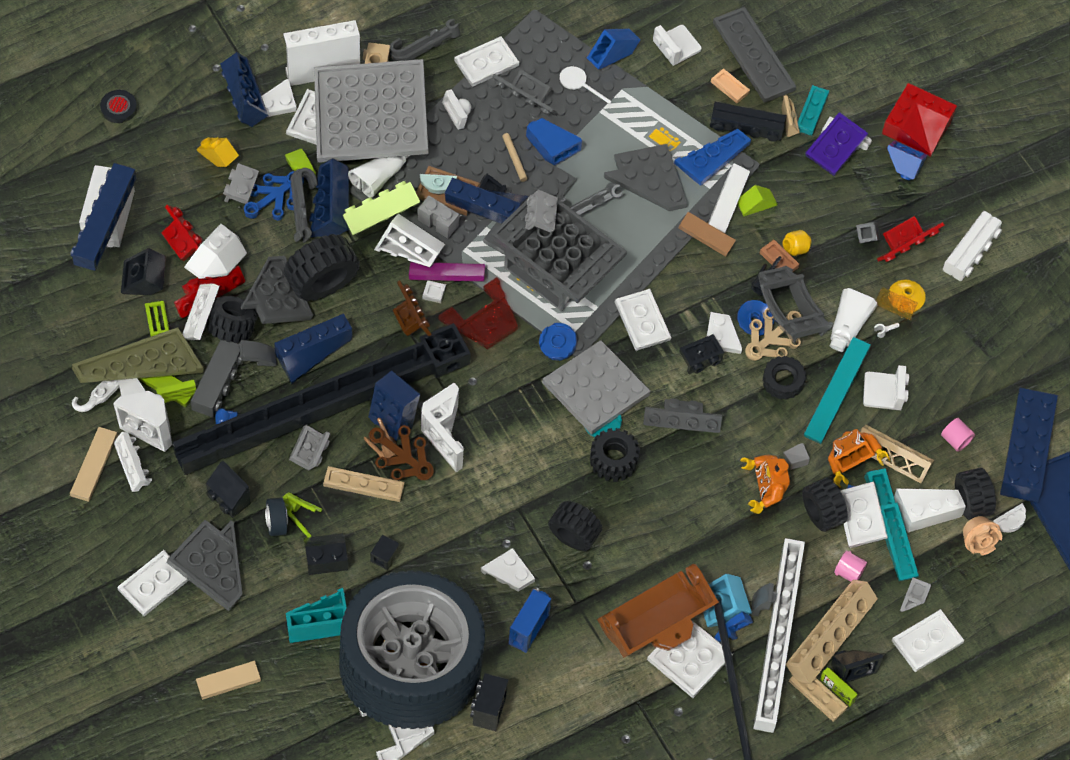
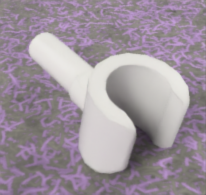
M899 323L889 326L877 324L874 327V331L882 330L877 336L883 338L885 332L898 328Z

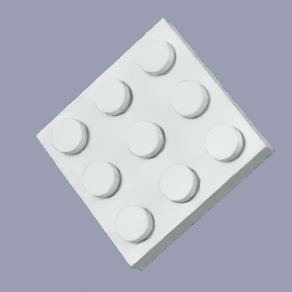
M693 622L694 625L690 639L668 651L656 648L647 658L651 664L692 698L725 665L722 645L695 622Z

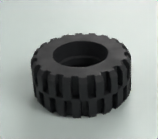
M330 234L329 236H321L319 239L316 238L295 251V254L291 255L285 264L284 275L298 298L305 301H315L319 298H325L329 294H334L338 289H342L345 284L349 283L356 276L360 261L345 237L338 234Z

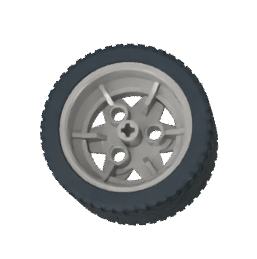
M399 571L398 573L394 572L381 576V578L373 580L372 583L369 582L349 602L342 618L340 632V677L350 700L353 701L356 707L360 708V711L366 713L368 717L374 718L375 721L382 722L384 725H392L394 728L422 729L451 719L452 716L454 717L458 714V711H462L465 705L470 702V698L474 696L482 668L485 644L484 622L474 600L470 599V595L464 592V589L456 586V583L450 582L449 579L442 578L440 575H433L430 572ZM402 622H414L410 628L401 624ZM437 630L446 641L435 639V631ZM381 634L385 640L383 642V645L374 646L377 638ZM448 662L445 668L439 672L436 663Z

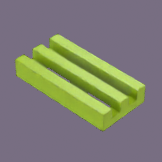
M164 301L146 303L145 308L150 336L169 331ZM157 306H161L165 330H161ZM150 307L154 309L157 331L155 332L153 330Z
M194 380L157 388L156 393L162 396L165 401L164 403L193 396L196 391V385Z

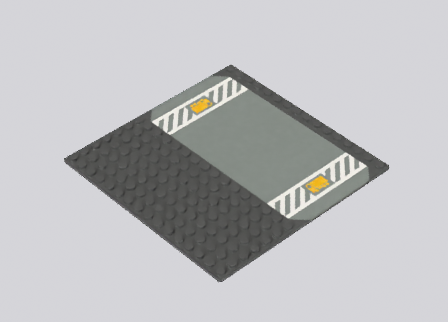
M532 10L504 38V41L519 61V66L498 76L512 84L521 69L550 86L552 89L543 103L557 112L556 116L551 113L548 116L540 111L541 107L535 104L533 107L526 103V98L520 95L518 98L511 94V89L505 86L503 89L496 85L494 78L472 87L466 77H464L452 88L458 100L466 99L471 103V112L467 115L464 128L459 130L456 128L442 103V98L426 114L429 154L410 155L406 158V162L401 169L384 184L372 199L378 198V193L389 189V191L396 189L395 185L403 181L406 184L411 182L416 192L421 183L420 174H425L428 166L478 183L481 182L484 175L489 174L501 183L502 186L506 185V193L518 194L545 160L526 137L529 123L541 118L582 139L581 151L555 165L575 177V182L564 195L566 201L563 203L568 207L606 188L610 181L604 178V172L618 170L614 154L667 144L674 162L675 159L683 158L693 150L697 151L703 148V145L707 143L711 144L717 141L720 136L614 63L602 69H597L587 59L592 50L591 47L537 10ZM570 66L582 69L586 74L585 84L611 100V103H607L583 86L575 90L564 87L560 82V73L563 69ZM505 133H509L526 173V181H520L502 137ZM741 151L701 186L675 165L687 201V208L668 211L622 187H618L615 190L622 191V196L618 198L613 197L581 214L582 218L627 251V255L578 304L569 298L562 311L558 310L504 268L505 255L483 243V239L495 225V221L472 212H468L467 216L458 213L459 226L447 239L436 232V226L433 224L431 227H428L418 221V207L424 201L420 200L419 205L409 207L400 215L445 244L437 257L444 263L485 264L484 281L470 282L540 333L547 326L549 327L554 323H564L570 326L577 337V347L572 354L573 357H576L590 348L620 317L615 299L644 291L694 238L678 228L687 212L708 223L731 166L735 163L750 171L748 180L759 168V163ZM354 185L350 188V194L360 202L369 198L362 192V188L358 189ZM396 214L393 215V217L387 219V221L391 223V221L395 218Z

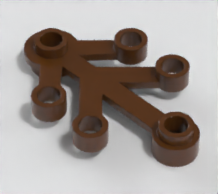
M403 425L398 429L402 449L386 438L381 428L370 430L368 434L370 442L374 444L381 443L397 455V457L390 458L378 457L375 460L377 468L383 469L386 466L407 463L413 468L406 470L396 468L392 470L391 478L397 481L411 476H416L419 480H428L432 477L434 470L431 463L426 461L424 449L426 440L423 437L416 438L413 443L414 447L417 448V461L411 455L409 442L410 428ZM402 428L407 429L406 435L401 433ZM375 432L380 433L379 439L374 437ZM417 440L423 441L422 447L417 445ZM379 459L384 460V466L378 465ZM422 467L427 468L426 474L421 473ZM395 471L400 472L399 478L394 477Z

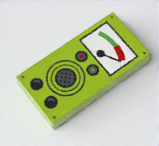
M827 667L822 672L820 680L850 707L855 702L857 693Z

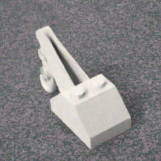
M137 378L102 381L92 391L90 399L85 405L80 406L77 404L78 397L72 400V406L76 411L86 412L95 405L105 402L120 387L121 396L113 403L120 429L164 452L172 445L170 424L163 397L159 394L145 391Z

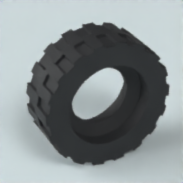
M778 356L767 363L762 378L763 386L771 396L777 397V399L788 400L789 398H794L800 394L804 387L806 371H804L803 365L793 357ZM780 370H787L793 375V382L787 386L780 385L775 380V374Z

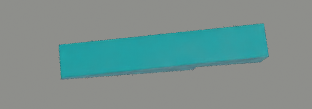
M855 337L852 338L804 433V437L819 444L822 443L852 386L853 380L871 344Z
M886 468L867 472L864 476L866 483H875L888 536L885 541L898 580L904 581L918 578L919 575L898 502L895 503Z

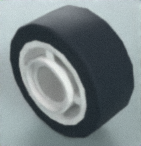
M283 498L267 499L265 517L269 535H286L288 517Z

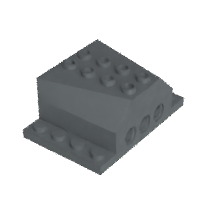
M541 186L536 190V191L541 190V191H543V192H546V193L550 194L548 191H546V190H545L544 188H542ZM558 199L555 230L551 233L536 226L530 230L525 228L527 200L491 233V238L505 248L504 268L560 311H562L569 298L578 304L627 255V251Z

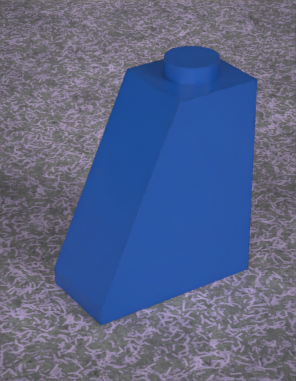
M604 29L587 59L597 69H602L631 55L641 39L630 29Z
M543 118L532 121L527 126L526 137L542 157L553 165L581 151L582 139Z

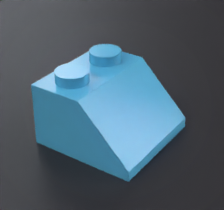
M725 574L709 584L717 600H721L725 624L741 612L748 615L752 613L741 577ZM714 606L703 611L707 627L718 626Z

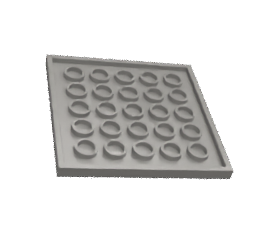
M423 59L314 68L318 162H327L332 158L337 161L429 154Z

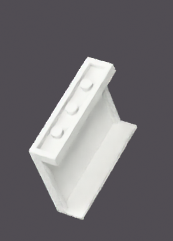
M356 20L284 33L287 52V67L285 68L290 86L314 82V68L360 64V34Z

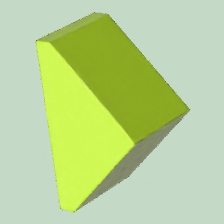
M754 185L739 198L737 205L744 217L775 207L777 202L770 189Z

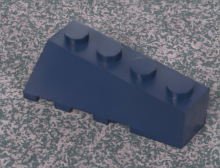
M236 52L220 63L223 70L222 75L228 84L227 89L233 98L232 103L238 111V119L243 124L245 123L253 127L269 116L248 59Z
M333 158L319 167L316 186L318 192L313 198L315 209L314 214H310L309 220L312 222L310 229L312 232L311 237L329 236L330 234L340 235L349 230L343 218V214L346 213L345 209L349 208V167Z
M453 177L445 191L446 203L501 224L529 197L526 195L484 190Z
M341 314L275 342V355L291 384L297 381V378L302 374L308 373L310 368L317 363L323 362L329 354L335 353L352 340V327L345 315Z

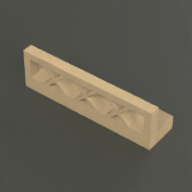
M868 425L862 427L860 433L865 432L874 435L881 447L887 448L891 462L886 460L888 459L887 457H884L881 460L883 464L919 483L923 482L934 462L933 459ZM874 453L875 455L871 458L877 460V453ZM893 457H904L907 465L899 467L895 464ZM919 465L924 468L920 477L913 474L911 466Z

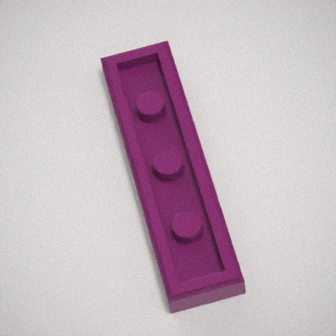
M410 262L409 280L484 281L485 264L432 263L428 267Z

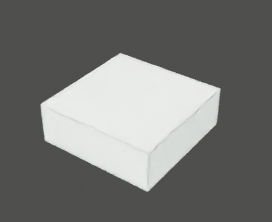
M427 280L423 299L441 303L446 284Z

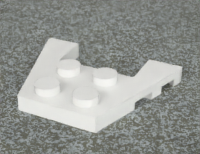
M360 711L362 717L367 716L366 713ZM388 725L396 745L376 752L378 760L402 759L434 735L433 727L401 729V727L394 728L392 725Z

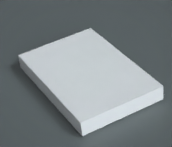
M502 36L454 57L455 63L472 87L493 78L494 74L498 76L519 66V61Z
M307 89L286 131V135L316 144L315 91Z
M201 284L199 286L182 333L186 340H200L219 289L218 285Z
M650 289L615 299L616 307L635 351L671 340L670 333Z
M870 482L840 490L848 511V520L843 524L849 547L853 548L887 539L888 536L875 483Z
M164 550L118 586V590L143 616H146L189 581L166 563L170 556Z
M940 609L893 637L892 642L912 669L917 672L963 644L964 639Z

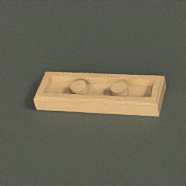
M255 661L196 679L202 700L261 681Z
M793 676L789 680L795 688L833 722L848 708L845 703L817 678L811 684L798 682Z

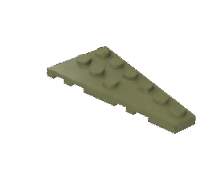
M177 327L72 364V370L80 383L203 373V366Z

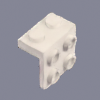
M661 25L654 30V43L673 66L701 52V46L684 25H679L667 32Z
M898 365L896 374L866 372L864 376V406L901 410L903 403L908 400V390H905V385H908L909 374H906V366Z

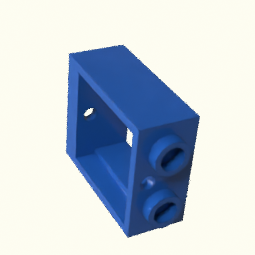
M533 589L510 627L509 644L527 653L549 616L551 598L545 592H538Z

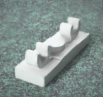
M121 432L114 445L132 492H138L142 486H148L152 479L145 478L149 471L147 469L142 470L140 458L137 455L139 446H133L136 437H130L128 432Z

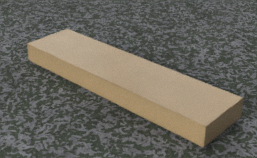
M98 427L70 492L71 497L90 501L117 438V432Z
M328 466L323 486L400 502L404 482Z

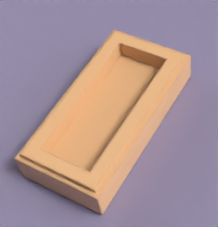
M724 68L711 79L712 84L736 103H739L750 92V89Z

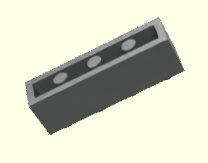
M220 340L191 399L193 411L214 417L216 411L221 409L222 399L228 395L230 390L229 384L237 376L238 365L243 363L241 361L239 344Z

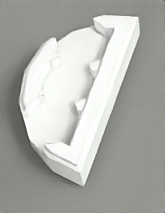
M1023 503L993 520L994 523L999 525L1001 532L1011 533L1023 525L1026 518V509Z

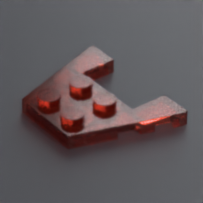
M497 277L483 286V290L490 296L493 302L466 320L453 307L439 315V320L447 326L454 323L459 333L486 349H489L518 329L517 322Z

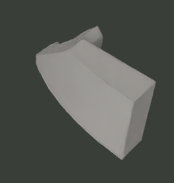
M912 578L900 611L904 612L924 604L931 584Z

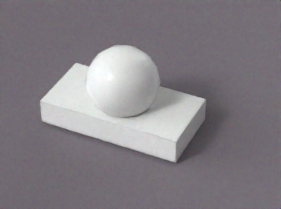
M452 89L447 90L442 103L458 130L463 129L468 117L467 115L471 112V103L466 99L458 100Z

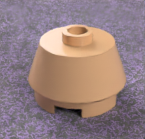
M984 516L972 518L963 528L965 547L973 554H989L996 549L995 545L999 540L1002 541L999 525Z

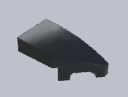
M489 174L484 175L478 185L479 188L504 193L507 190L506 185L502 186L501 183Z

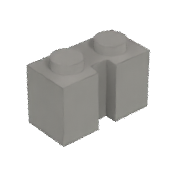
M428 196L418 207V221L428 227H431L433 224L436 226V232L447 239L459 226V214L431 196Z

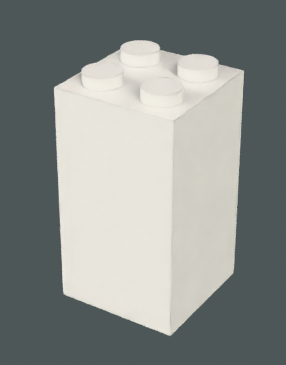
M94 166L79 221L81 230H84L87 215H90L92 212L94 200H97L99 197V189L106 181V173L108 169H111L109 167ZM134 186L107 247H120L135 192Z

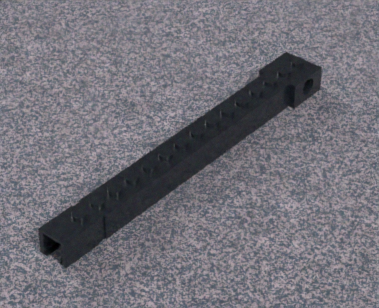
M454 323L431 332L432 335L430 336L427 334L420 336L419 343L216 424L210 429H204L172 442L174 454L184 475L216 463L217 460L226 459L372 399L375 383L390 371H393L407 384L432 374L435 378L470 365L471 353Z

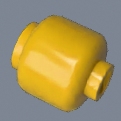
M797 230L785 235L783 248L790 255L804 254L810 249L811 238L805 231Z

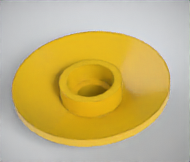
M911 280L895 282L888 292L890 304L896 310L904 313H912L921 309L926 298L923 288Z

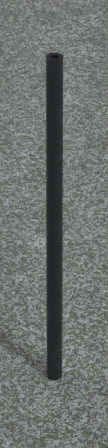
M718 600L719 603L714 605L743 757L744 760H752L721 600Z

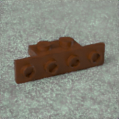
M399 280L397 284L406 301L392 311L403 332L408 336L421 327L428 336L432 335L428 328L431 325L418 305L419 302L414 295H411L413 294L412 289L408 284L404 285Z

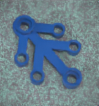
M294 171L290 172L287 176L265 174L263 176L265 186L254 184L253 189H257V191H252L251 196L255 197L260 193L268 195L257 203H246L244 206L245 216L250 219L256 218L262 208L275 200V209L272 211L273 219L277 221L283 219L284 193L289 189L290 198L287 200V208L294 210L293 205H290L293 202L291 176ZM274 183L283 184L280 187H272Z

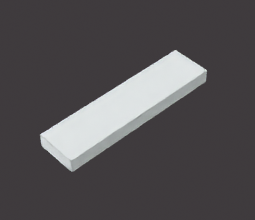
M735 163L731 166L708 224L723 233L726 232L750 171Z

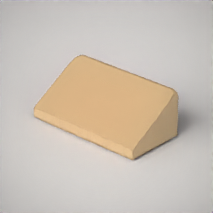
M785 95L782 103V114L786 115V135L790 137L799 133L795 105Z

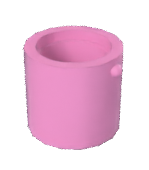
M956 418L946 426L941 436L959 452L973 440L975 433L959 418Z
M846 550L834 573L836 576L839 575L850 582L852 580H859L868 562L852 554L851 551Z

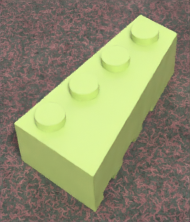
M403 181L395 185L396 189L392 191L386 189L378 193L379 197L374 200L370 197L362 201V206L356 208L354 205L345 209L346 213L343 214V218L352 236L393 217L395 214L406 211L409 207L419 205L420 200L411 182L406 184Z

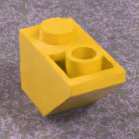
M208 137L197 148L201 155L217 167H227L239 156L227 138Z

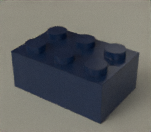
M390 371L375 383L369 418L379 427L377 419L381 418L388 435L397 441L401 438L398 434V429L401 426L406 425L410 430L413 427L420 394L393 371ZM402 428L401 433L403 435L406 434L407 429Z

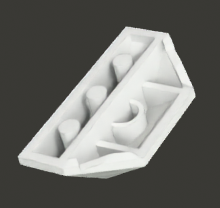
M220 224L200 245L184 268L199 279L227 276L245 257L247 252L239 236Z

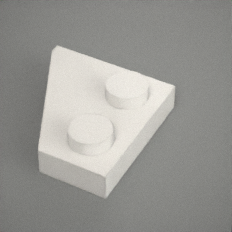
M289 79L284 80L262 95L269 115L267 117L296 112V104Z
M711 312L707 336L714 334L723 351L741 354L742 347L730 315Z
M513 548L481 567L483 574L486 575L487 573L495 577L497 581L508 584L510 588L518 592L535 582L534 576Z

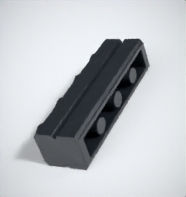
M714 102L710 127L717 131L727 130L731 132L739 129L744 134L750 135L753 138L763 137L769 141H781L786 115Z

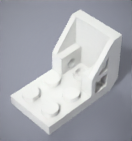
M453 383L423 403L421 431L455 472H458L463 466L464 448L459 441H455L452 438L451 434L459 399V388Z

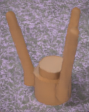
M378 418L377 421L380 428L384 431L385 437L396 444L395 439L388 435L381 418ZM364 437V440L380 457H397L385 446L382 445L383 450L381 451L367 437Z

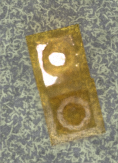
M884 287L880 289L875 300L878 307L908 320L911 319L918 304Z

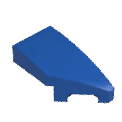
M741 612L726 623L728 638L732 640L737 639L735 632L753 623L751 616ZM718 631L714 638L716 641L720 643L721 640Z

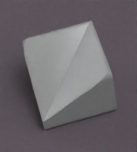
M803 443L783 452L790 470L806 466L809 463L810 458Z

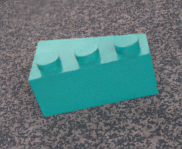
M343 588L338 589L337 593L328 597L326 595L320 597V600L317 602L307 603L286 613L290 643L340 636L342 618L347 608Z

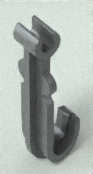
M450 19L446 22V27L440 30L434 29L430 36L426 35L401 49L402 40L400 38L396 39L390 45V55L393 61L413 60L429 51L432 46L438 47L444 39L458 37L460 35L459 24H455V20Z
M309 168L298 169L291 176L296 225L295 242H298L303 237V243H305L312 235L310 228L307 226L302 177H304L308 181L310 189H314L317 186L316 176Z
M610 182L606 185L605 189L569 208L578 215H581L613 197L618 198L622 196L623 192L615 190L620 187L619 184ZM560 195L557 197L562 203L566 201L564 196Z

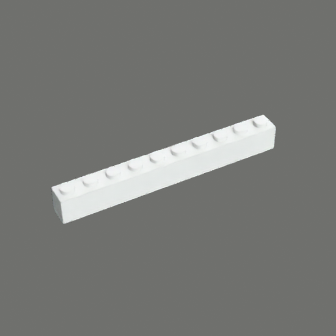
M785 538L775 590L776 600L773 603L753 727L755 730L773 733L777 722L805 544L802 541Z

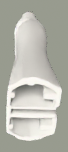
M410 155L375 158L348 172L349 179L358 189L362 188V192L369 198L373 197L401 169L406 162V158Z
M850 288L842 291L831 334V348L843 352L845 347L849 346L852 338L857 336L864 323L878 306L874 298Z

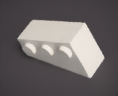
M397 214L374 250L379 252L382 250L391 253L392 256L397 257L398 255L408 258V261L430 267L445 244L400 214Z
M897 489L894 495L895 503L898 502L907 532L960 518L966 507L959 490Z

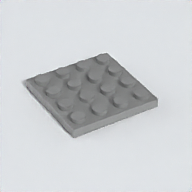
M601 340L542 380L547 389L591 435L650 395V390Z

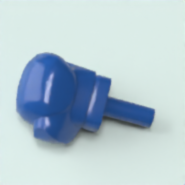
M218 409L215 415V423L219 424L237 416V412Z

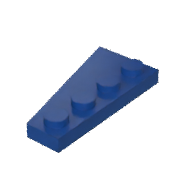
M736 129L718 138L717 141L711 144L703 145V148L697 151L689 152L683 158L675 159L674 164L701 186L750 145L751 139L739 129Z

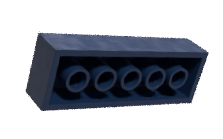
M1024 388L1019 389L1000 495L1039 502L1058 395Z

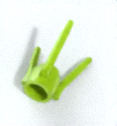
M290 492L286 493L283 500L287 515L307 537H311L310 533L293 515L292 511L296 512L300 506L313 512L316 510L321 512L322 508L304 501Z

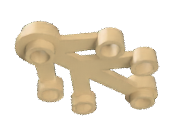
M768 308L763 312L764 339L760 342L759 330L762 327V322L759 319H754L750 323L751 343L745 349L746 356L750 360L757 361L762 356L776 358L780 356L778 351L783 352L784 356H787L788 352L784 347H780L777 350L766 349L765 347L769 344L796 349L801 343L799 338L796 340L797 345H794L791 339L778 337L783 333L779 326L772 331L773 317L767 316L766 312H770ZM791 311L786 316L788 320L793 319L792 315L797 318L802 317L797 311ZM753 323H757L759 327L755 328ZM753 348L757 349L758 353L753 352Z

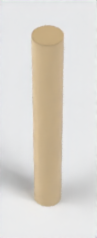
M505 133L502 137L520 181H526V173L509 133Z

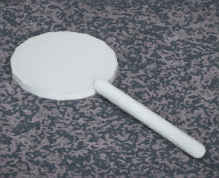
M570 66L563 69L560 73V82L564 87L575 90L583 86L607 103H611V100L585 84L586 74L582 69Z

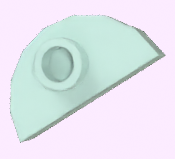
M420 174V181L430 193L443 194L452 177L457 179V176Z

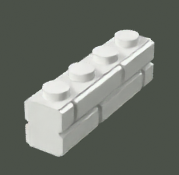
M983 211L945 261L943 271L959 281H962L965 276L969 277L974 269L972 266L974 264L978 265L983 258L982 253L984 251L988 252L993 244L991 242L992 239H997L1002 232V229H1000L1001 220Z

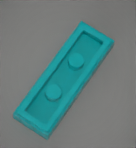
M812 85L798 120L799 132L813 135L829 90Z

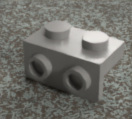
M238 163L236 170L232 169L228 178L232 180L231 184H226L223 194L226 195L224 202L228 203L230 198L244 204L248 203L259 171Z
M541 190L530 195L527 199L528 207L525 216V228L530 230L536 226L550 233L555 230L558 198Z
M305 425L289 460L308 471L315 466L318 467L323 458L321 456L322 451L329 445L330 441L328 438L330 433L325 432L321 434Z

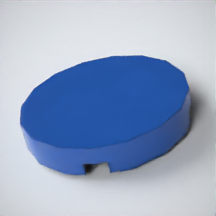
M554 323L542 331L539 345L546 357L560 361L567 359L573 354L577 347V337L570 326L564 323Z

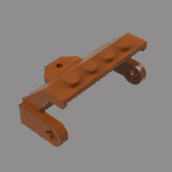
M692 564L686 567L687 576L693 586L689 584L684 573L680 571L597 619L604 633L619 649L623 658L650 642L654 647L666 651L678 646L691 638L694 625L691 618L719 603L697 565Z

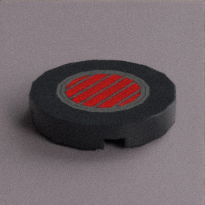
M125 90L110 91L101 99V113L106 120L112 123L129 121L137 111L136 99Z

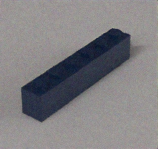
M116 163L113 164L111 169H108L106 181L99 189V197L97 200H94L92 212L86 217L84 230L79 232L78 243L71 250L74 265L96 271L137 180L135 169Z

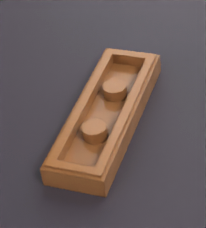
M687 212L678 227L725 257L736 241L690 212Z

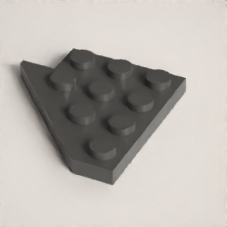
M667 144L614 154L618 170L604 172L605 179L619 184L620 187L668 211L687 208V201Z
M285 256L268 257L241 305V309H256L262 324L311 320L313 317L307 301L295 295L284 275V267L287 262Z
M204 520L167 559L166 563L222 607L230 611L242 597L234 523L230 521L219 531L208 521Z

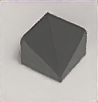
M878 222L856 225L859 243L880 240Z

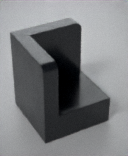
M382 534L370 553V562L388 571L392 565V556L398 549L399 543Z

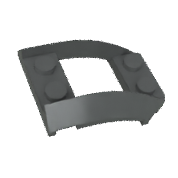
M788 266L759 272L760 287L767 307L777 325L794 344L797 338L815 333L822 337L833 326L832 322H827L823 318L824 313L811 298L805 286L803 274L796 275L793 273L794 269ZM789 285L795 303L803 317L788 320L776 304L770 289Z

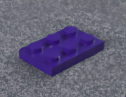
M839 112L807 150L805 155L835 176L866 139L868 133Z

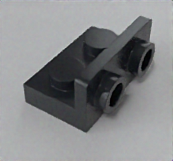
M714 334L680 347L679 350L688 366V374L700 373L706 367L717 366L721 363L724 351Z

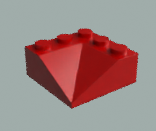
M908 83L886 119L882 134L931 157L951 123L957 105Z

